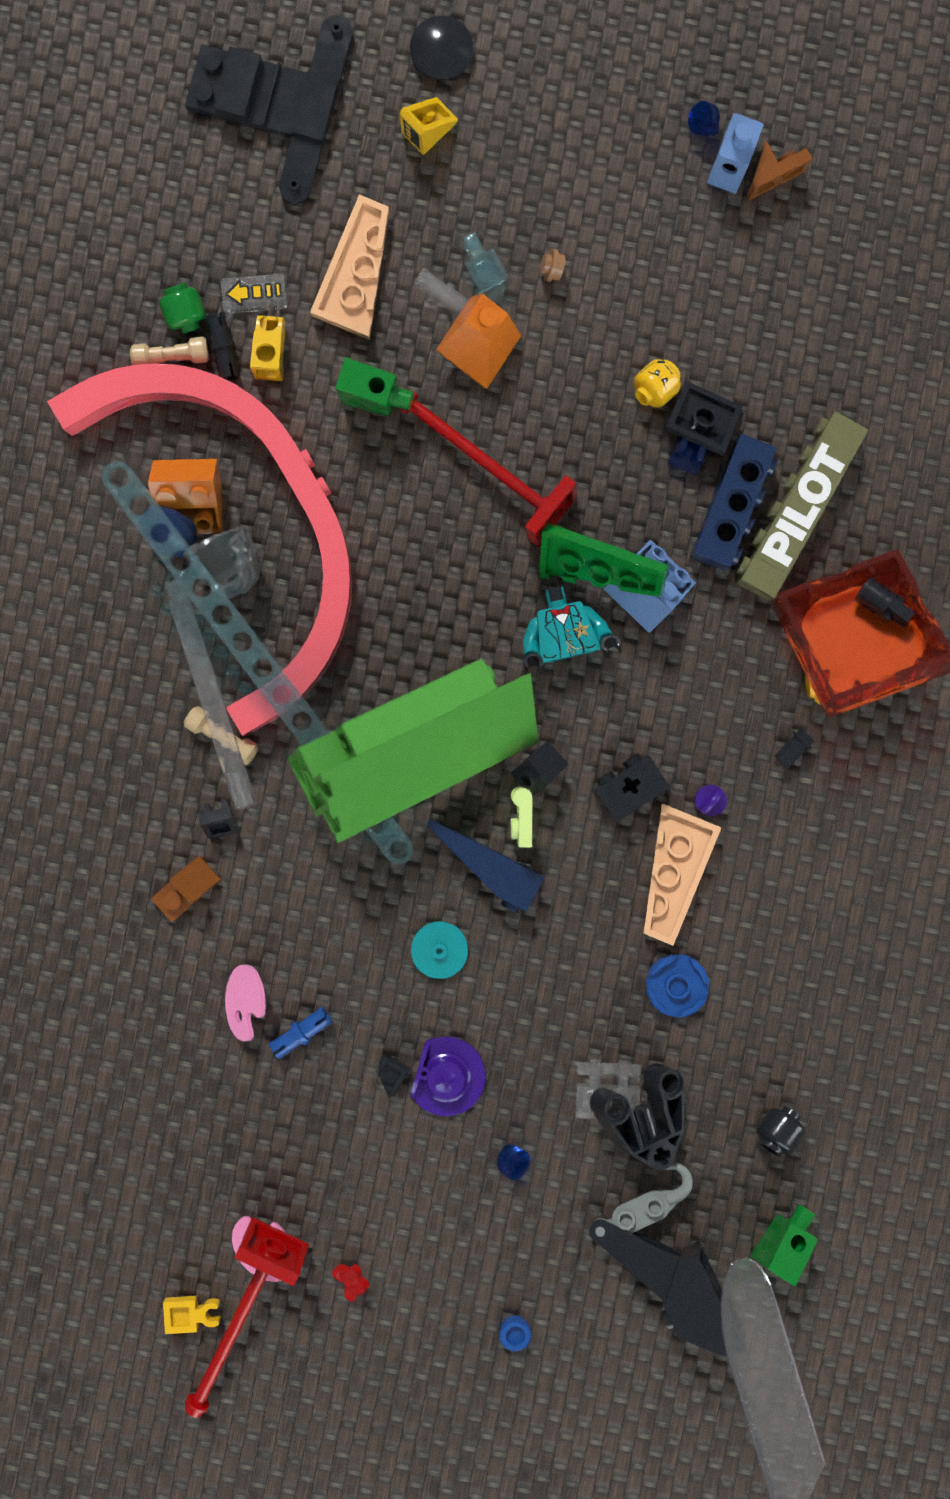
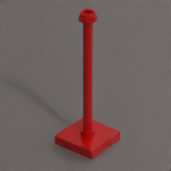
M414 392L413 402L409 410L411 413L536 508V513L525 525L528 541L538 548L541 545L542 530L546 524L556 525L576 501V482L565 475L549 497L545 496L543 498L418 402L419 395ZM400 409V411L404 414H407L409 412L407 410Z
M254 1217L251 1218L234 1258L256 1268V1271L196 1393L189 1394L185 1401V1411L188 1415L199 1418L207 1412L209 1408L207 1397L268 1274L294 1286L300 1275L309 1243Z

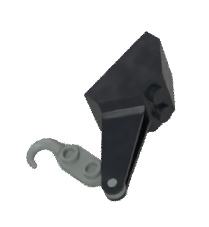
M673 1162L666 1170H676L681 1174L682 1184L680 1187L674 1190H651L620 1204L614 1210L611 1219L604 1217L596 1218L590 1226L589 1234L592 1240L603 1247L665 1302V1310L662 1311V1315L670 1331L674 1329L679 1339L725 1357L742 1349V1329L700 1241H696L679 1251L636 1232L665 1218L678 1202L684 1200L690 1194L693 1186L691 1173L685 1166Z

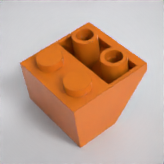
M217 459L153 460L148 479L153 507H167L180 512L195 524L197 534H220L223 531L222 485Z

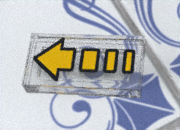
M284 273L220 279L223 311L225 314L288 308Z

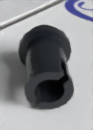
M801 728L797 732L793 731V737L774 755L787 769H790L791 765L807 749L811 750V745L815 742Z

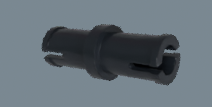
M217 312L206 315L205 320L207 321L212 342L209 346L210 352L215 355L219 377L225 380L227 378L228 381L235 380L240 377V374L238 373L233 352L236 346L235 342L230 339L226 314L220 312L218 316Z

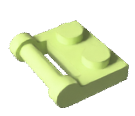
M518 786L511 792V799L517 805V818H511L512 839H517L518 847H532V794L526 788Z

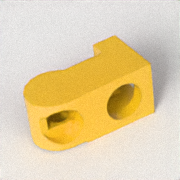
M257 316L250 362L254 379L283 381L284 317Z

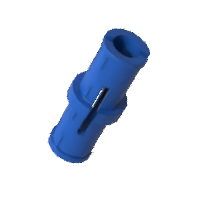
M321 1006L301 1022L296 1021L291 1024L290 1030L274 1041H271L269 1046L272 1052L277 1051L275 1056L281 1060L299 1045L308 1044L312 1036L328 1025H331L333 1021L329 1014L325 1015L326 1010Z

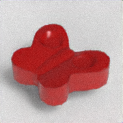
M339 1264L332 1271L333 1277L344 1283V1295L350 1302L355 1301L370 1286L369 1282L362 1277L361 1268L356 1264H353L351 1267Z

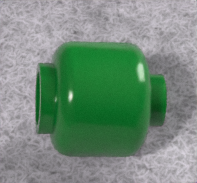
M182 283L162 291L164 296L159 300V307L168 328L171 330L181 329L182 334L200 329L198 322L205 318L206 310L198 290L194 287H188L186 283Z

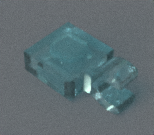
M475 232L463 238V246L471 258L470 261L465 263V267L479 294L508 280V274L494 248L485 252Z

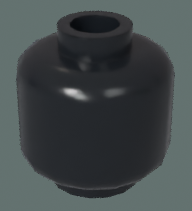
M786 1106L782 1110L777 1108L769 1109L756 1130L760 1138L758 1143L778 1157H781L782 1154H792L805 1133L803 1125L799 1122L801 1116Z

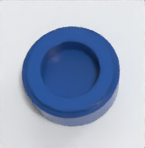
M514 1315L507 1317L501 1323L499 1329L500 1341L506 1349L521 1351L528 1346L531 1340V1328L526 1319Z

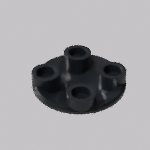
M442 15L428 18L419 24L413 32L410 41V54L414 68L433 79L454 81L460 78L473 55L472 37L465 25L455 18Z

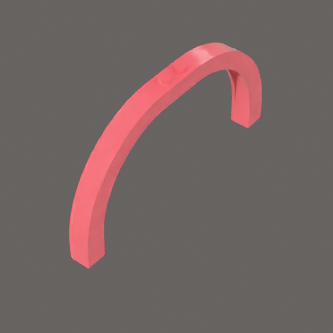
M157 363L131 365L92 376L47 401L62 428L71 436L121 409L151 401H186L216 409L243 424L268 448L314 528L319 543L323 568V586L319 611L306 642L288 666L259 689L226 707L241 735L247 736L275 720L304 698L321 679L341 644L351 607L352 571L348 546L341 524L326 497L332 493L323 477L316 480L311 468L316 465L307 450L299 451L285 427L273 413L254 396L228 380L196 368Z

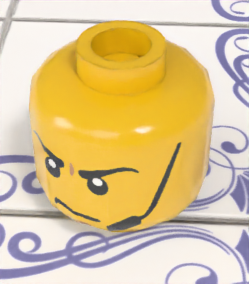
M652 360L634 377L633 384L636 390L634 393L636 399L644 406L649 405L654 408L664 406L680 390L681 373L679 369L669 360Z

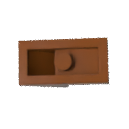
M765 141L759 152L746 194L748 200L750 201L804 173L812 161L807 148L797 153L794 150L789 151L777 160L768 142Z
M198 856L173 876L170 882L154 895L151 900L171 922H174L221 878L201 856Z

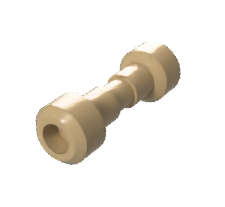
M201 336L190 338L188 343L176 344L174 347L163 348V346L150 348L146 343L134 344L130 348V359L132 365L165 363L168 360H191L194 364L209 361L210 350L207 339Z
M200 706L192 708L184 720L185 728L194 734L202 732L209 738H214L223 747L231 751L233 759L242 765L250 764L259 750L258 744L249 738L240 739L220 728L219 724L210 719L209 712Z

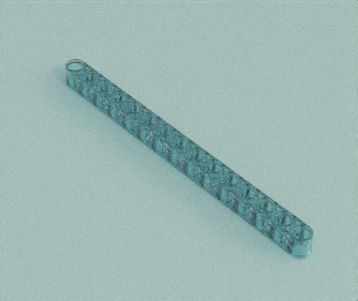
M122 462L108 464L102 473V480L106 488L299 743L303 746L329 734V730L136 473ZM118 469L126 470L128 474V481L122 487H114L111 482L112 473ZM145 497L148 499L149 509L145 514L136 515L133 512L132 502L135 498ZM159 524H165L170 529V537L163 543H157L152 536L154 527ZM185 551L189 554L191 563L187 569L178 570L174 567L173 557L177 552ZM200 578L207 579L211 584L210 594L203 598L197 596L193 591L194 582ZM219 605L227 606L232 612V618L226 624L216 622L213 617L214 609ZM239 632L248 633L252 639L251 647L242 651L237 649L233 644L235 634ZM258 659L268 660L272 665L271 673L265 677L258 676L253 670L254 662ZM280 685L287 686L292 692L291 698L284 703L276 701L273 697L274 689ZM298 712H306L311 716V723L306 728H298L292 722L293 716ZM393 816L387 819V824L382 829L376 830L372 827L366 829L390 862L404 864L411 859L413 845L408 835ZM394 841H404L406 848L402 853L393 854L389 851L390 845Z

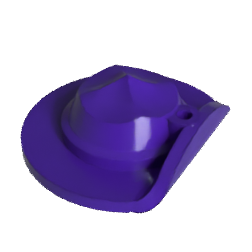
M445 1036L428 1039L424 1044L410 1097L424 1110L439 1116H453L467 1111L478 1101L485 1086V1067L481 1056L474 1047L459 1038Z

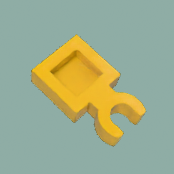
M197 1296L165 1298L163 1302L165 1334L197 1332L199 1323H203L207 1327L218 1326L221 1316L213 1317L209 1315L208 1310L218 1309L220 1300L211 1298L205 1301L204 1304L198 1305Z

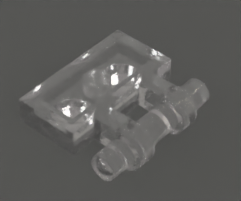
M590 1059L589 1062H577V1075H589V1084L576 1083V1118L597 1119L590 1109L589 1101L593 1092L602 1087L625 1096L630 1103L631 1110H634V1107L640 1104L641 1088L628 1085V1077L641 1076L640 1064H628V1061L618 1060L617 1063H600L599 1059ZM600 1075L617 1076V1085L599 1084ZM612 1100L608 1104L607 1111L612 1105Z

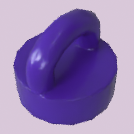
M715 785L702 786L694 795L695 808L705 816L713 817L719 815L724 811L727 804L725 792Z

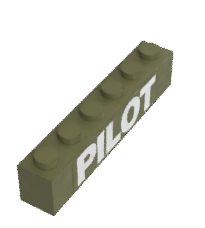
M836 411L827 419L824 417L820 419L813 431V435L817 436L812 446L806 445L797 460L801 464L796 475L791 473L782 487V490L786 492L781 502L777 500L774 502L766 516L770 519L769 524L765 530L760 528L751 543L755 547L750 558L745 556L736 570V573L740 575L736 584L766 601L775 599L867 434L868 429Z

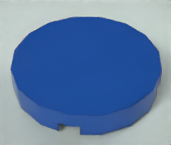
M668 954L659 958L650 967L646 977V993L651 1004L660 1013L671 1017H687L696 1013L705 1004L709 978L705 969L694 958L684 954Z

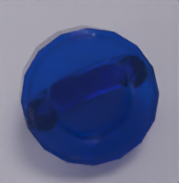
M707 101L696 103L688 117L690 131L695 135L703 137L717 135L720 128V111L718 107Z
M514 1144L504 1146L497 1159L498 1170L512 1181L520 1179L526 1173L530 1164L529 1153Z

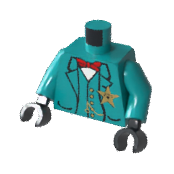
M563 586L545 591L548 609L537 611L536 617L529 621L522 641L525 675L528 674V667L530 666L538 667L539 674H542L543 664L599 651L601 649L600 644L605 658H610L607 650L610 647H616L619 653L622 652L620 639L612 634L607 623L591 607L583 606L581 601L567 604Z

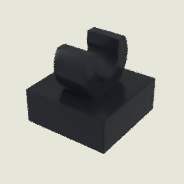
M225 799L221 800V809L212 810L210 804L205 803V813L199 814L200 826L208 839L240 832L238 820Z

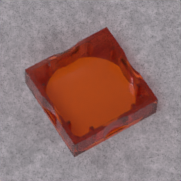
M898 549L855 564L842 573L817 578L777 593L775 613L827 718L950 673V644L936 618L923 603L918 585ZM873 577L878 583L880 582L884 587L889 588L893 593H897L906 600L904 604L915 612L914 619L906 628L892 620L888 623L885 622L877 614L863 607L861 603L855 602L858 592L868 579Z

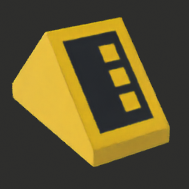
M437 97L403 107L399 113L401 133L422 155L429 151L458 121V118Z

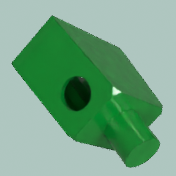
M346 357L344 358L335 387L342 404L385 416L391 415L393 406L407 411L410 410L414 392L399 388L396 375Z
M798 1204L790 1220L778 1214L754 1248L750 1257L795 1287L817 1243V1238L807 1232L816 1214Z

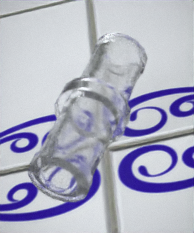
M425 267L417 276L419 279H416L413 286L418 287L437 301L436 305L441 308L445 306L456 315L460 314L469 300L454 289L455 285L451 282L446 284Z

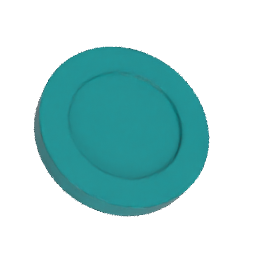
M435 921L424 925L416 933L411 946V955L415 966L424 975L435 979H444L455 975L464 966L468 956V944L464 934L458 927L449 922Z

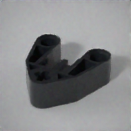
M654 1063L647 1067L643 1077L648 1095V1104L643 1106L639 1104L634 1107V1110H631L630 1103L625 1096L604 1087L598 1088L593 1092L589 1104L591 1111L617 1148L644 1164L662 1171L669 1168L673 1163L685 1129L684 1078L678 1070L660 1063ZM666 1076L665 1082L662 1085V1080ZM612 1100V1105L607 1111L608 1104Z

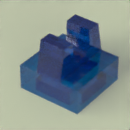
M678 436L667 464L697 476L708 449Z

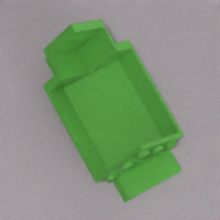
M480 659L341 724L335 731L299 747L287 760L315 816L324 815L337 843H340L537 744L538 733L531 672L497 688L493 670L490 666L485 665L483 659Z

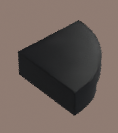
M383 1052L379 1062V1076L384 1089L394 1097L409 1073L410 1067Z

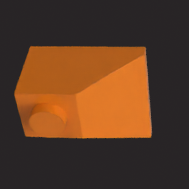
M482 293L469 298L436 351L483 388L487 389L517 344L521 334L509 314Z

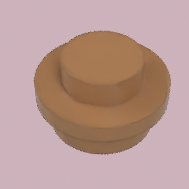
M554 248L550 250L549 254L545 253L543 255L540 273L544 274L545 281L560 280L565 266V255L560 254L558 249Z

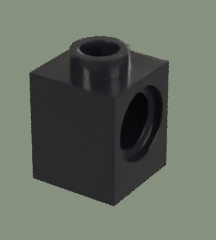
M547 740L511 772V775L518 781L521 787L529 790L532 796H534L569 764Z

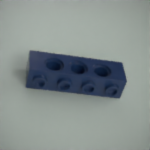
M740 434L735 440L689 558L723 571L729 569L731 564L737 565L743 548L739 547L743 535L748 536L755 518L750 517L754 506H760L766 493V488H763L762 485L766 476H772L778 459L774 458L777 447L744 434ZM741 468H749L753 471V482H747L741 477ZM730 497H736L741 500L743 504L742 511L736 512L730 508ZM724 526L730 530V541L725 542L719 539L717 535L718 527Z

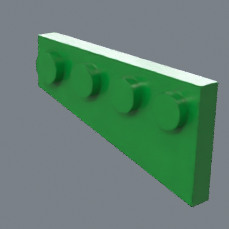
M547 523L542 530L539 578L549 579L551 575L560 576L564 582L576 583L579 579L591 581L592 586L605 588L606 585L610 584L618 586L621 591L660 597L663 593L669 565Z

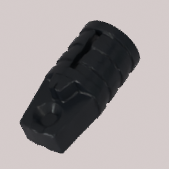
M873 577L868 579L855 598V602L861 603L863 607L868 608L887 623L892 620L906 628L915 616V612L904 604L906 601L897 593H893L880 582L878 583Z

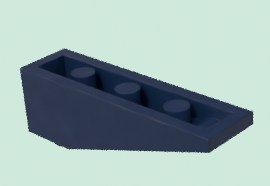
M430 817L427 826L497 897L503 899L501 902L502 906L518 913L519 909L527 912L544 879L543 874Z

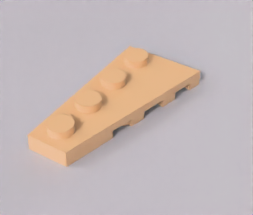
M362 195L358 196L310 311L311 316L370 340L388 224V206Z
M662 804L644 934L672 946L674 945L721 827Z

